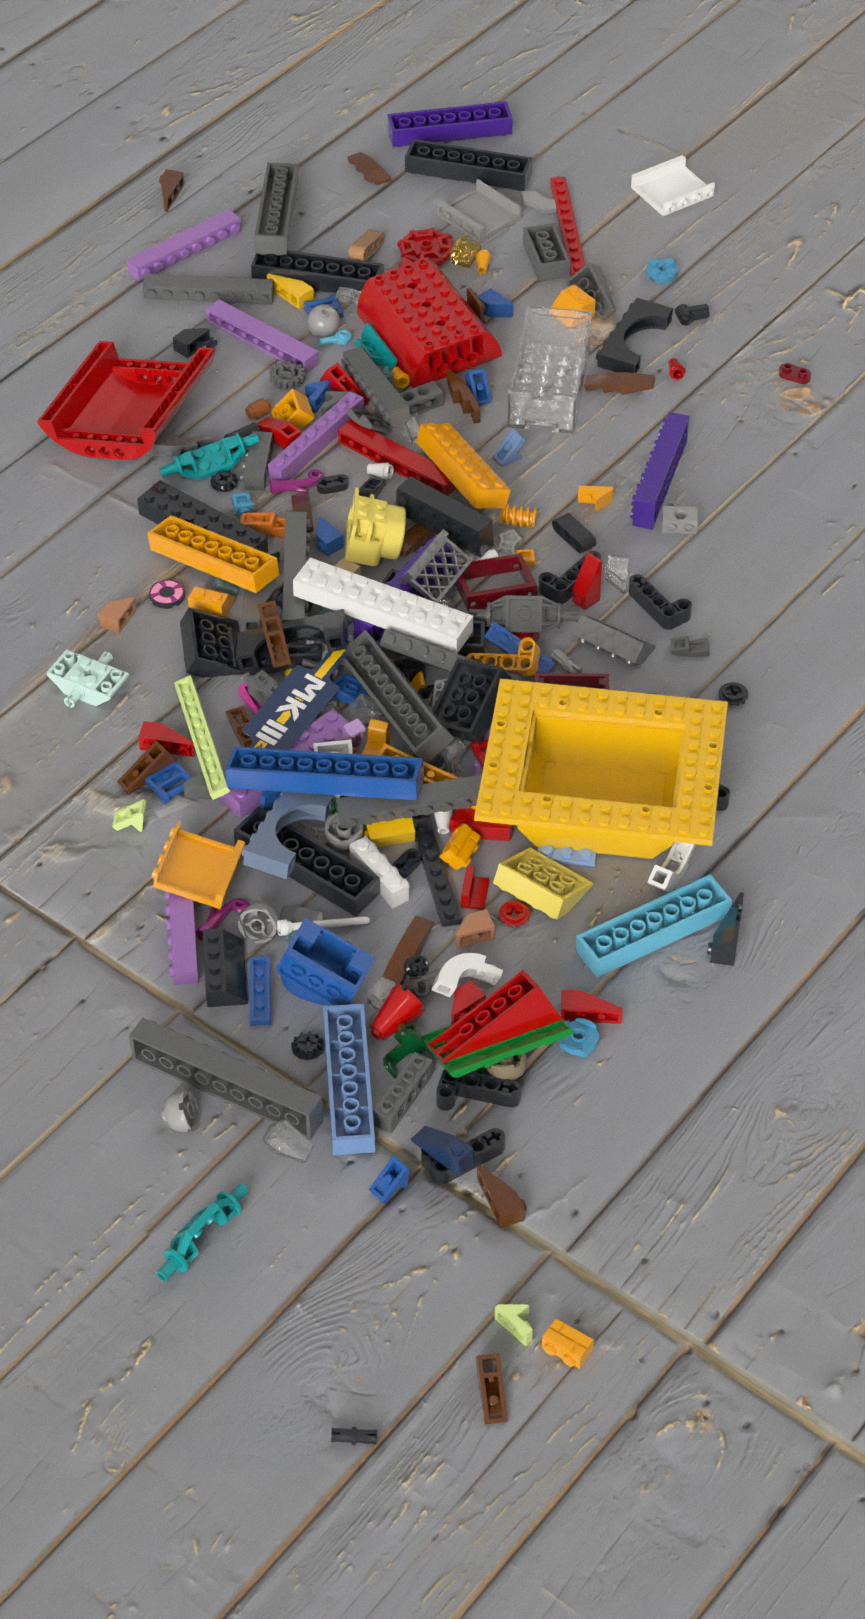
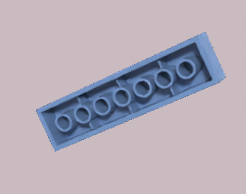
M364 1004L323 1006L333 1155L375 1152V1134Z

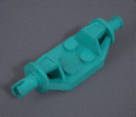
M237 432L235 436L224 438L179 456L173 455V463L159 467L163 478L178 473L181 478L187 477L201 481L216 475L217 472L222 473L223 470L224 472L232 470L241 457L246 455L245 448L259 443V439L256 433L241 438ZM238 446L239 450L231 456L230 450ZM191 464L193 470L182 469L181 466Z
M238 1183L230 1194L223 1191L219 1192L216 1196L217 1201L199 1210L173 1237L170 1248L164 1251V1257L167 1262L156 1272L160 1280L166 1282L176 1270L182 1273L188 1271L189 1264L200 1253L192 1239L195 1240L203 1232L202 1228L206 1224L209 1225L213 1221L219 1226H223L233 1216H239L242 1212L239 1202L249 1193L248 1188L244 1184Z

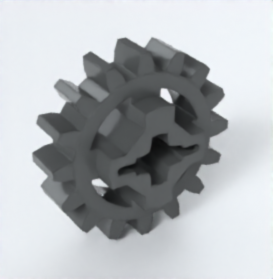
M282 361V364L276 363V367L272 366L269 371L270 382H273V386L278 385L279 389L281 387H284V390L288 387L291 389L294 386L299 387V383L303 384L306 379L305 368H302L301 364L297 365V362L291 363V361H288V363Z

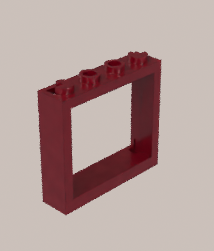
M521 553L472 561L455 582L468 612L469 608L486 609L488 602L492 603L506 595L528 596L530 592L531 596H538L537 583ZM520 571L525 583L471 593L465 580Z
M535 673V682L609 690V674Z

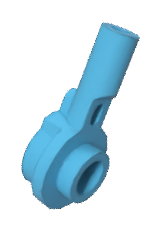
M340 330L335 336L319 339L320 345L329 343L348 344L352 334L347 330Z

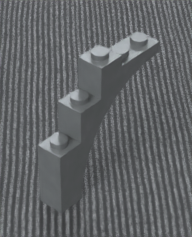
M284 559L279 560V576L257 593L243 590V632L262 628L257 605L270 602L276 590H283Z

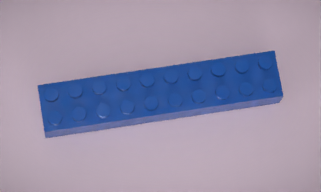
M234 746L225 768L227 788L403 799L408 801L418 799L424 779L423 758Z

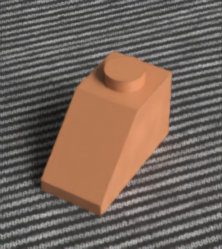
M135 597L107 603L98 613L100 627L120 633L136 612Z
M487 909L475 911L466 916L455 933V946L457 949L494 939L495 926Z

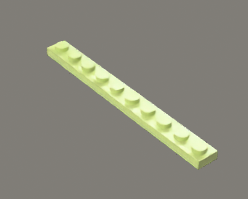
M189 675L174 682L210 796L214 800L229 793L230 789L227 788L226 777L194 680Z

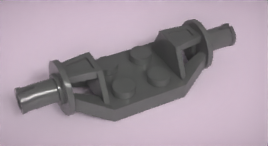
M506 595L492 603L488 602L486 609L469 608V614H477L473 615V620H485L487 627L492 626L496 622L510 633H543L555 627L560 628L562 621L578 622L579 610L560 609V603L556 604L543 596ZM502 606H503V608H500V609H492V610H490V608H496V607H502ZM545 607L557 609V611L545 609Z

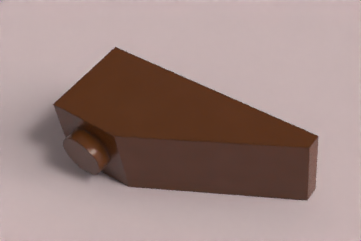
M166 169L163 175L160 176L159 183L161 184L164 210L168 212L184 187L183 172Z
M155 741L117 782L128 793H131L146 784L145 778L178 760L158 741Z
M482 1165L477 1166V1180L499 1227L504 1228L524 1221V1214L527 1211L525 1201L519 1198L514 1189Z
M500 1353L478 1355L475 1357L484 1422L485 1424L508 1422Z

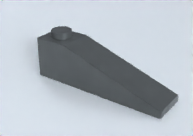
M588 262L566 281L568 287L575 284L595 299V314L603 321L616 312L607 280L601 268Z

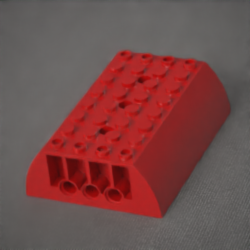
M428 257L369 278L360 293L357 315L365 325L366 323L372 325L397 358L396 367H399L409 376V385L412 389L446 378V370L450 369L456 374L502 356L498 341L440 267Z

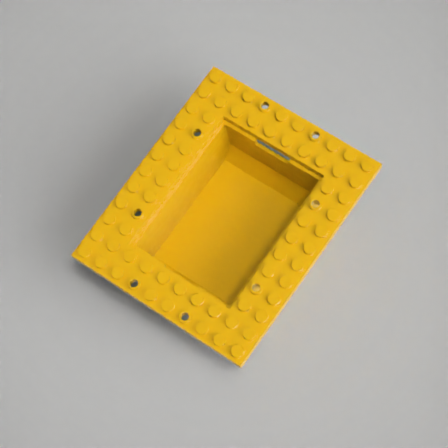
M500 679L474 821L518 825V829L536 847L551 845L557 849L571 847L572 850L588 848L592 852L647 859H653L673 846V842L712 846L728 702Z

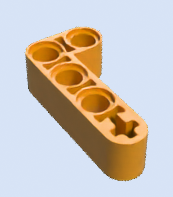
M527 637L521 640L518 654L470 653L466 657L488 665L495 662L494 666L502 667L509 673L529 677L535 675L538 670L540 648L532 638ZM529 646H533L531 650L527 651ZM513 662L512 666L507 668V665ZM530 663L529 667L524 668L526 664Z
M376 719L370 720L368 741L362 753L363 755H378L384 744L390 746V722Z

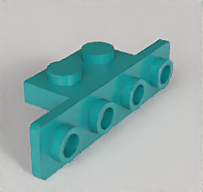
M366 323L361 333L362 339L356 338L355 346L357 348L362 347L374 363L382 364L388 373H392V369L397 364V358L372 325Z

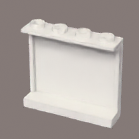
M681 155L633 174L631 188L662 216L713 197L715 183L705 184L685 166L686 158Z

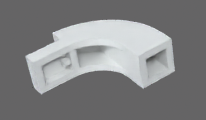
M674 842L667 859L661 867L658 865L654 866L647 883L666 892L674 890L689 866L688 861L696 845Z
M477 953L460 954L445 963L436 976L431 990L451 997L457 987L458 980L463 977H474L495 986L501 978L503 970L495 965L485 963V955Z

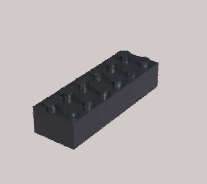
M411 476L397 488L399 506L406 509V518L414 521L416 524L436 534H439L444 529L449 533L447 538L480 558L494 546L492 519Z

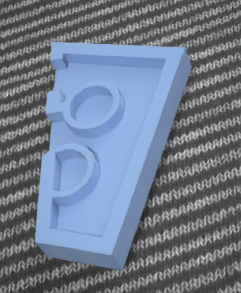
M551 845L538 847V852L555 862L595 866L597 853L592 852L588 848L572 850L571 847L557 849Z

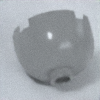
M321 304L310 311L307 326L313 335L325 338L337 333L340 317L332 306Z
M337 813L330 816L325 823L327 841L333 848L338 850H350V844L361 839L363 836V825L352 828H340Z
M253 903L241 913L238 926L245 938L254 939L252 941L254 943H265L270 941L276 934L279 918L276 911L270 905Z
M188 1090L178 1091L170 1095L162 1110L163 1120L177 1132L196 1131L199 1127L200 1118L196 1119L195 1113L199 1111L198 1103L194 1094L191 1091L187 1092Z

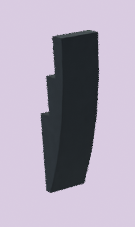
M322 643L287 645L291 664L274 669L270 653L268 652L267 658L262 660L258 669L249 670L250 676L257 674L261 670L271 674L293 669L297 665L301 666L303 658L311 661L322 658Z

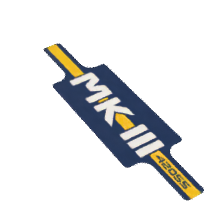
M344 649L328 652L313 669H306L299 665L295 666L242 729V732L249 735L252 739L250 747L290 750L340 689L338 685L331 682L330 674L348 654V651Z

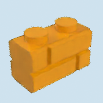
M461 824L454 830L440 854V858L444 862L449 863V866L454 870L467 867L472 860L470 858L471 854H474L480 846L477 844L480 840V835L472 831L468 825Z
M556 1318L542 1337V1348L547 1354L562 1358L566 1365L570 1367L576 1366L581 1369L586 1359L589 1358L594 1350V1339Z

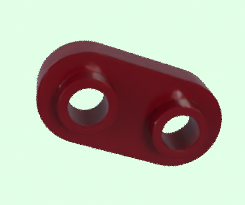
M790 363L782 364L779 367L778 374L783 379L799 384H807L811 380V372L806 368Z

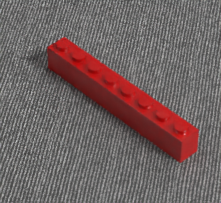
M351 419L338 429V443L376 463H389L393 465L395 473L407 479L411 476L447 496L457 489L434 462L369 428H365Z

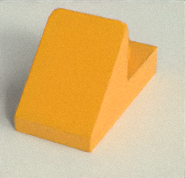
M583 485L578 487V503L595 504V512L613 502V487Z

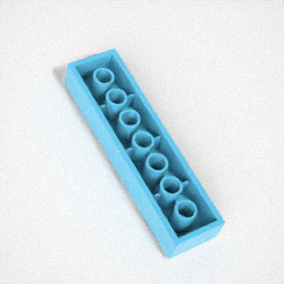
M709 874L577 935L575 951L596 978L724 919L732 906V899Z

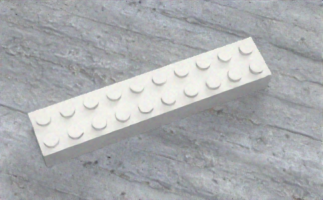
M309 558L293 579V595L334 611L343 609L345 615L456 654L473 632V615L313 558Z

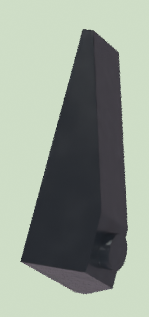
M742 892L739 893L714 933L713 943H708L707 954L711 955L710 963L734 966L744 893Z

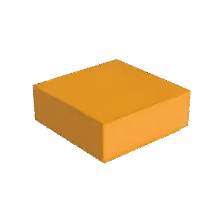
M534 549L516 550V554H522L527 566H535Z

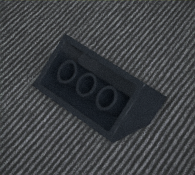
M223 928L204 929L203 947L207 1007L248 1004L244 939Z

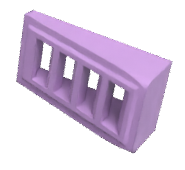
M359 719L345 724L342 733V740H351L354 751L360 748L366 728Z

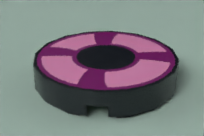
M162 580L152 585L149 591V598L154 606L169 609L176 604L177 606L184 601L185 590L183 585L177 581Z

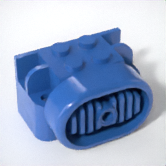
M305 917L278 963L276 971L280 975L284 987L298 998L319 1005H349L373 964L375 957Z

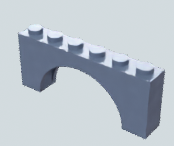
M282 792L281 797L275 800L273 809L267 812L265 821L260 822L256 834H252L250 843L244 846L242 856H244L243 865L288 879L295 868L296 853L288 850L279 842L276 836L277 833L284 826L298 820L314 819L325 822L332 811L333 796L327 794Z

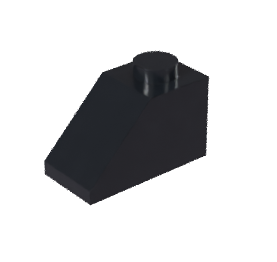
M208 328L183 329L173 337L174 351L187 358L191 357L196 353L197 344L210 338V331Z

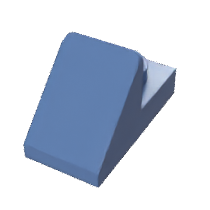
M512 429L493 457L502 466L522 459L523 456L518 450L526 439L517 430Z

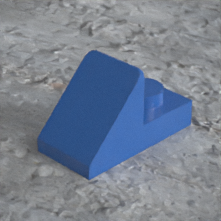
M326 380L305 386V395L308 398L313 413L316 414L321 405L324 404L325 392L331 391V381Z
M393 1155L368 1190L380 1201L387 1203L398 1187L407 1188L410 1169Z

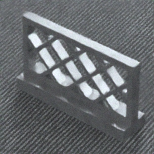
M444 529L400 579L404 585L409 583L426 599L436 603L443 598L473 561L447 538L449 533ZM444 544L450 548L451 553L444 552ZM434 556H440L442 564L436 563ZM446 557H452L453 564H447ZM457 557L461 558L466 563L464 565L458 564ZM425 567H432L433 574H427ZM437 568H443L444 575H438ZM448 568H454L455 575H449ZM423 578L424 585H420L415 579ZM428 578L434 579L436 586H429ZM439 579H445L447 586H440ZM430 590H437V599L431 595Z

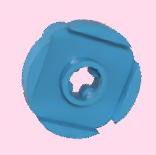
M652 258L647 265L646 275L649 279L650 277L653 278L656 283H670L673 278L678 277L679 268L673 258Z
M576 1018L575 1021L571 1022L569 1020L566 1021L575 1034L559 1040L560 1049L582 1058L587 1057L599 1044V1032L596 1030L595 1024L584 1018ZM580 1034L582 1039H576L574 1036H579Z

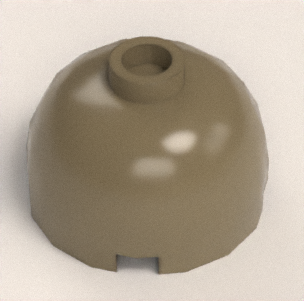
M526 1053L514 1055L489 1066L487 1071L490 1075L497 1078L517 1080L526 1070Z

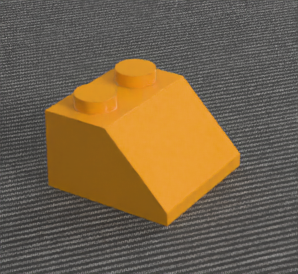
M574 284L561 291L549 309V313L571 328L595 316V299Z
M293 388L270 410L273 418L288 421L299 430L304 429L314 419L307 396Z
M195 586L188 597V605L193 609L226 617L236 596Z

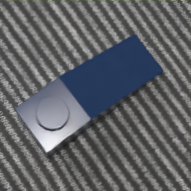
M424 1126L411 1138L414 1144L458 1176L473 1163V1148L457 1136Z

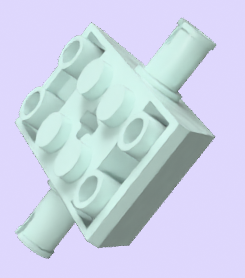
M66 649L47 671V676L64 694L68 695L64 699V703L72 708L78 700L94 706L110 700L129 677V673L108 665L113 660V656L109 652H103L96 661Z

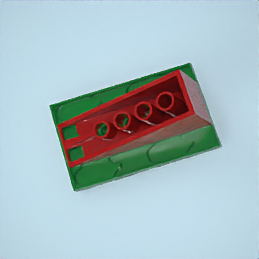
M522 970L453 1025L421 1037L427 1049L452 1077L458 1078L483 1066L487 1068L514 1055H522L544 1044L548 1046L575 1033L558 1014L540 986Z

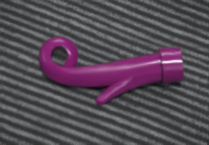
M313 469L308 472L307 479L270 480L271 494L280 493V491L307 493V489L304 488L316 485L317 480L323 478V474L321 471Z
M234 899L221 907L217 912L215 907H211L208 919L196 930L197 937L203 941L204 929H217L232 910L242 913L250 904L245 899Z

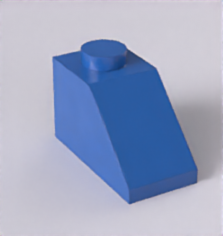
M492 288L478 295L479 300L485 306L483 314L487 317L513 316V303Z
M485 369L464 374L466 385L472 392L478 405L492 402Z
M319 517L316 530V548L328 557L344 547V536L324 518Z

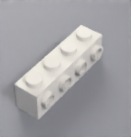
M365 836L350 844V860L380 877V895L392 909L409 901V882L400 876L397 868L388 862L385 854L379 852L373 841L371 842Z

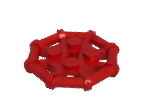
M432 227L425 230H410L409 234L397 243L401 252V259L406 257L412 262L428 257L441 266L451 255L456 253L452 236L434 230Z

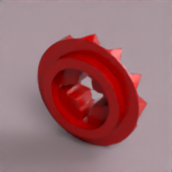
M508 901L500 907L499 918L508 927L515 925L517 928L518 925H525V922L529 921L530 909L523 902ZM513 910H514V913H516V915H517L516 918H514L513 915H512Z

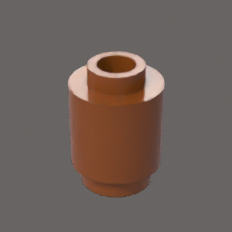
M261 398L245 408L246 415L250 420H257L270 413L271 404L267 399Z

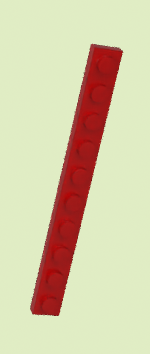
M558 176L550 178V186L553 199H555L556 213L564 248L570 260V276L572 277L585 266L566 177Z

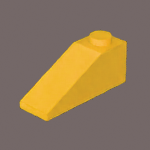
M267 274V279H273L274 293L299 310L304 307L303 302L314 301V290L305 282Z

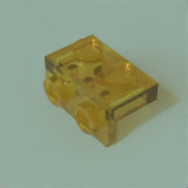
M463 233L457 239L456 245L451 248L452 264L470 268L476 258V254L481 250V244L466 241V234Z

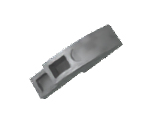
M177 434L162 436L156 440L146 454L173 459V455L179 456L188 451L214 443L213 435L208 434L178 439Z

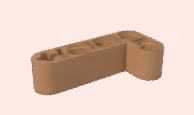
M368 229L350 245L348 259L368 262V258L382 247L385 233Z

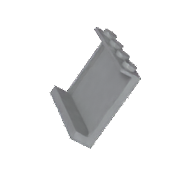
M477 179L476 189L447 204L443 200L438 201L437 215L481 243L521 220V206Z

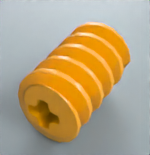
M507 503L506 509H501L500 524L503 525L506 521L508 526L513 522L514 527L520 524L521 528H524L526 525L527 529H531L533 525L535 529L538 515L537 508H534L533 512H531L530 507H527L526 511H524L521 505L519 510H517L516 504H514L513 508L510 509V504Z

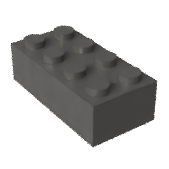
M555 224L523 227V244L538 281L570 277V260Z

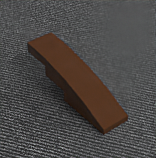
M359 152L348 156V162L356 166V171L363 173L364 180L377 185L392 181L389 174L368 155Z
M450 369L446 370V383L453 404L460 403L463 414L470 413L473 423H480V408L472 392Z
M627 372L587 375L584 387L586 391L602 388L604 393L620 390L621 394L625 395L654 389L655 376Z
M309 493L292 495L293 512H307V519H310V530H306V532H314Z
M419 524L414 525L405 532L400 555L406 557L411 551L416 552L437 534Z
M275 600L258 604L273 669L290 665L291 661Z
M243 706L225 711L241 747H250L252 744L251 737L242 732V729L251 720L249 714Z
M415 915L381 978L382 983L393 987L396 984H403L407 975L404 970V963L408 958L421 954L434 925L433 921Z

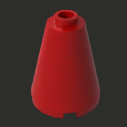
M396 984L391 989L370 1025V1033L377 1040L389 1038L399 1031L398 1026L400 1024L408 1025L421 1017L425 1012V1009L421 1010L423 1005L419 999L408 989L405 992L401 990L402 985Z

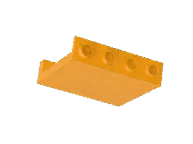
M179 820L176 827L171 828L169 834L170 841L166 840L163 849L165 853H161L157 863L159 867H155L151 878L154 879L153 887L221 909L242 857L245 842L238 840L235 847L181 830V821Z

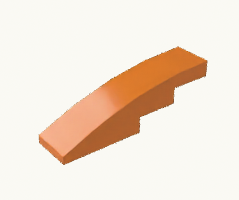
M276 512L242 513L240 522L265 535L285 538V518H277Z

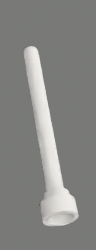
M365 916L313 922L323 928L369 924L370 918ZM286 919L278 920L277 933L279 936L288 935V933L298 930L302 922L291 923V921Z

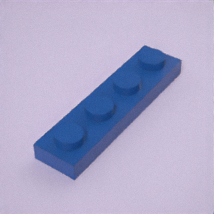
M494 622L485 634L484 639L507 654H518L521 639ZM529 646V647L527 648V651L531 650L532 647ZM540 653L536 673H549L555 662Z
M270 956L250 957V1026L271 1025Z

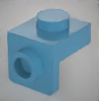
M249 492L231 495L235 516L253 512L255 505L250 500Z

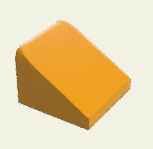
M419 672L411 682L417 692L425 688L422 672Z

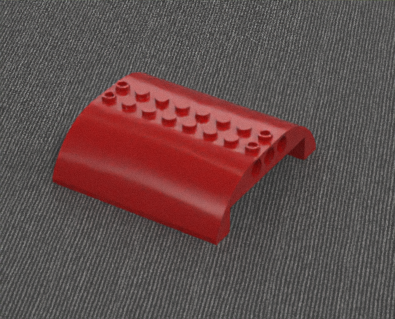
M99 341L41 415L37 423L57 444L82 456L115 460H132L142 457L151 449L212 365L215 349L199 347L188 363L119 358L114 342Z

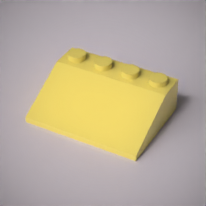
M531 847L499 863L493 882L501 890L513 894L517 899L527 902L534 909L541 910L550 918L556 920L568 914L593 886V882Z

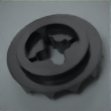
M223 470L222 473L217 472L216 475H212L210 483L216 491L227 492L236 488L238 478L231 471L226 473Z
M726 683L719 689V699L728 702L730 706L732 704L739 706L740 703L745 704L746 699H748V690L739 683Z
M309 1031L308 1034H303L301 1032L298 1037L294 1036V1040L291 1043L292 1052L302 1060L315 1059L324 1050L323 1038H320L318 1033L312 1034ZM309 1041V1042H310V1045H309L308 1049L306 1050L305 1045H306V1042Z

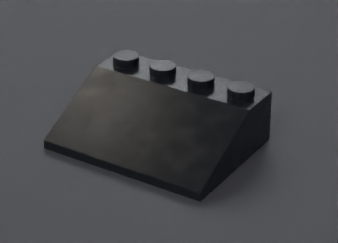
M189 607L180 621L186 673L202 678L244 674L245 671L241 672L236 659L239 633L238 621Z
M457 658L432 711L452 735L482 744L492 723L500 679L512 680V678L502 667Z

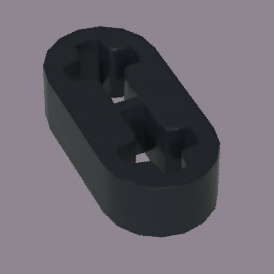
M343 474L323 477L316 482L317 491L320 494L340 492L349 487L348 477Z
M408 849L392 866L399 870L398 872L403 879L407 878L420 865L421 853L417 849Z

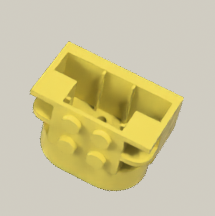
M355 487L346 523L344 561L377 566L380 558L397 560L404 541L406 509L387 504V501L374 499V494H370L369 498L359 496V488Z

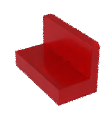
M467 865L461 892V908L484 910L490 879L475 877V866Z

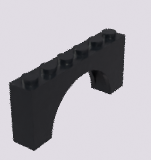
M636 298L630 304L628 311L623 314L622 320L617 323L615 330L611 331L608 340L604 341L601 350L597 351V367L613 372L637 373L640 369L641 355L631 351L625 344L626 340L634 333L642 330H666L672 322L673 308Z
M343 609L281 623L286 644L314 640L326 644L329 652L344 650L348 647V621ZM263 627L238 633L236 659L241 672L258 669L260 663L269 652Z

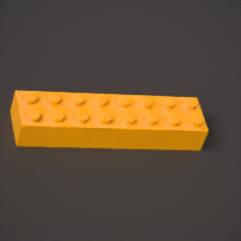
M420 424L416 443L474 508L506 509L511 490L451 424Z
M172 515L147 532L150 550L254 593L260 591L279 576L277 557Z

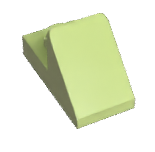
M142 799L115 812L112 827L118 831L132 824L137 830L142 832L145 821L146 800Z
M498 1304L495 1307V1320L525 1346L532 1342L533 1329L525 1321L529 1317V1305Z

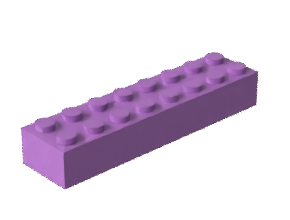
M332 709L313 721L290 750L314 751L313 743L341 741L343 727L349 722ZM229 788L230 792L218 797V799L241 819L254 811L258 806L260 807L261 793L265 790Z

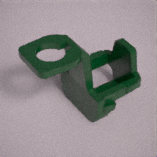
M400 1024L398 1026L399 1031L395 1033V1038L400 1044L383 1057L384 1067L394 1079L398 1076V1069L396 1067L398 1062L410 1053L416 1052L421 1055L426 1050L425 1042L421 1037V1030L416 1024Z

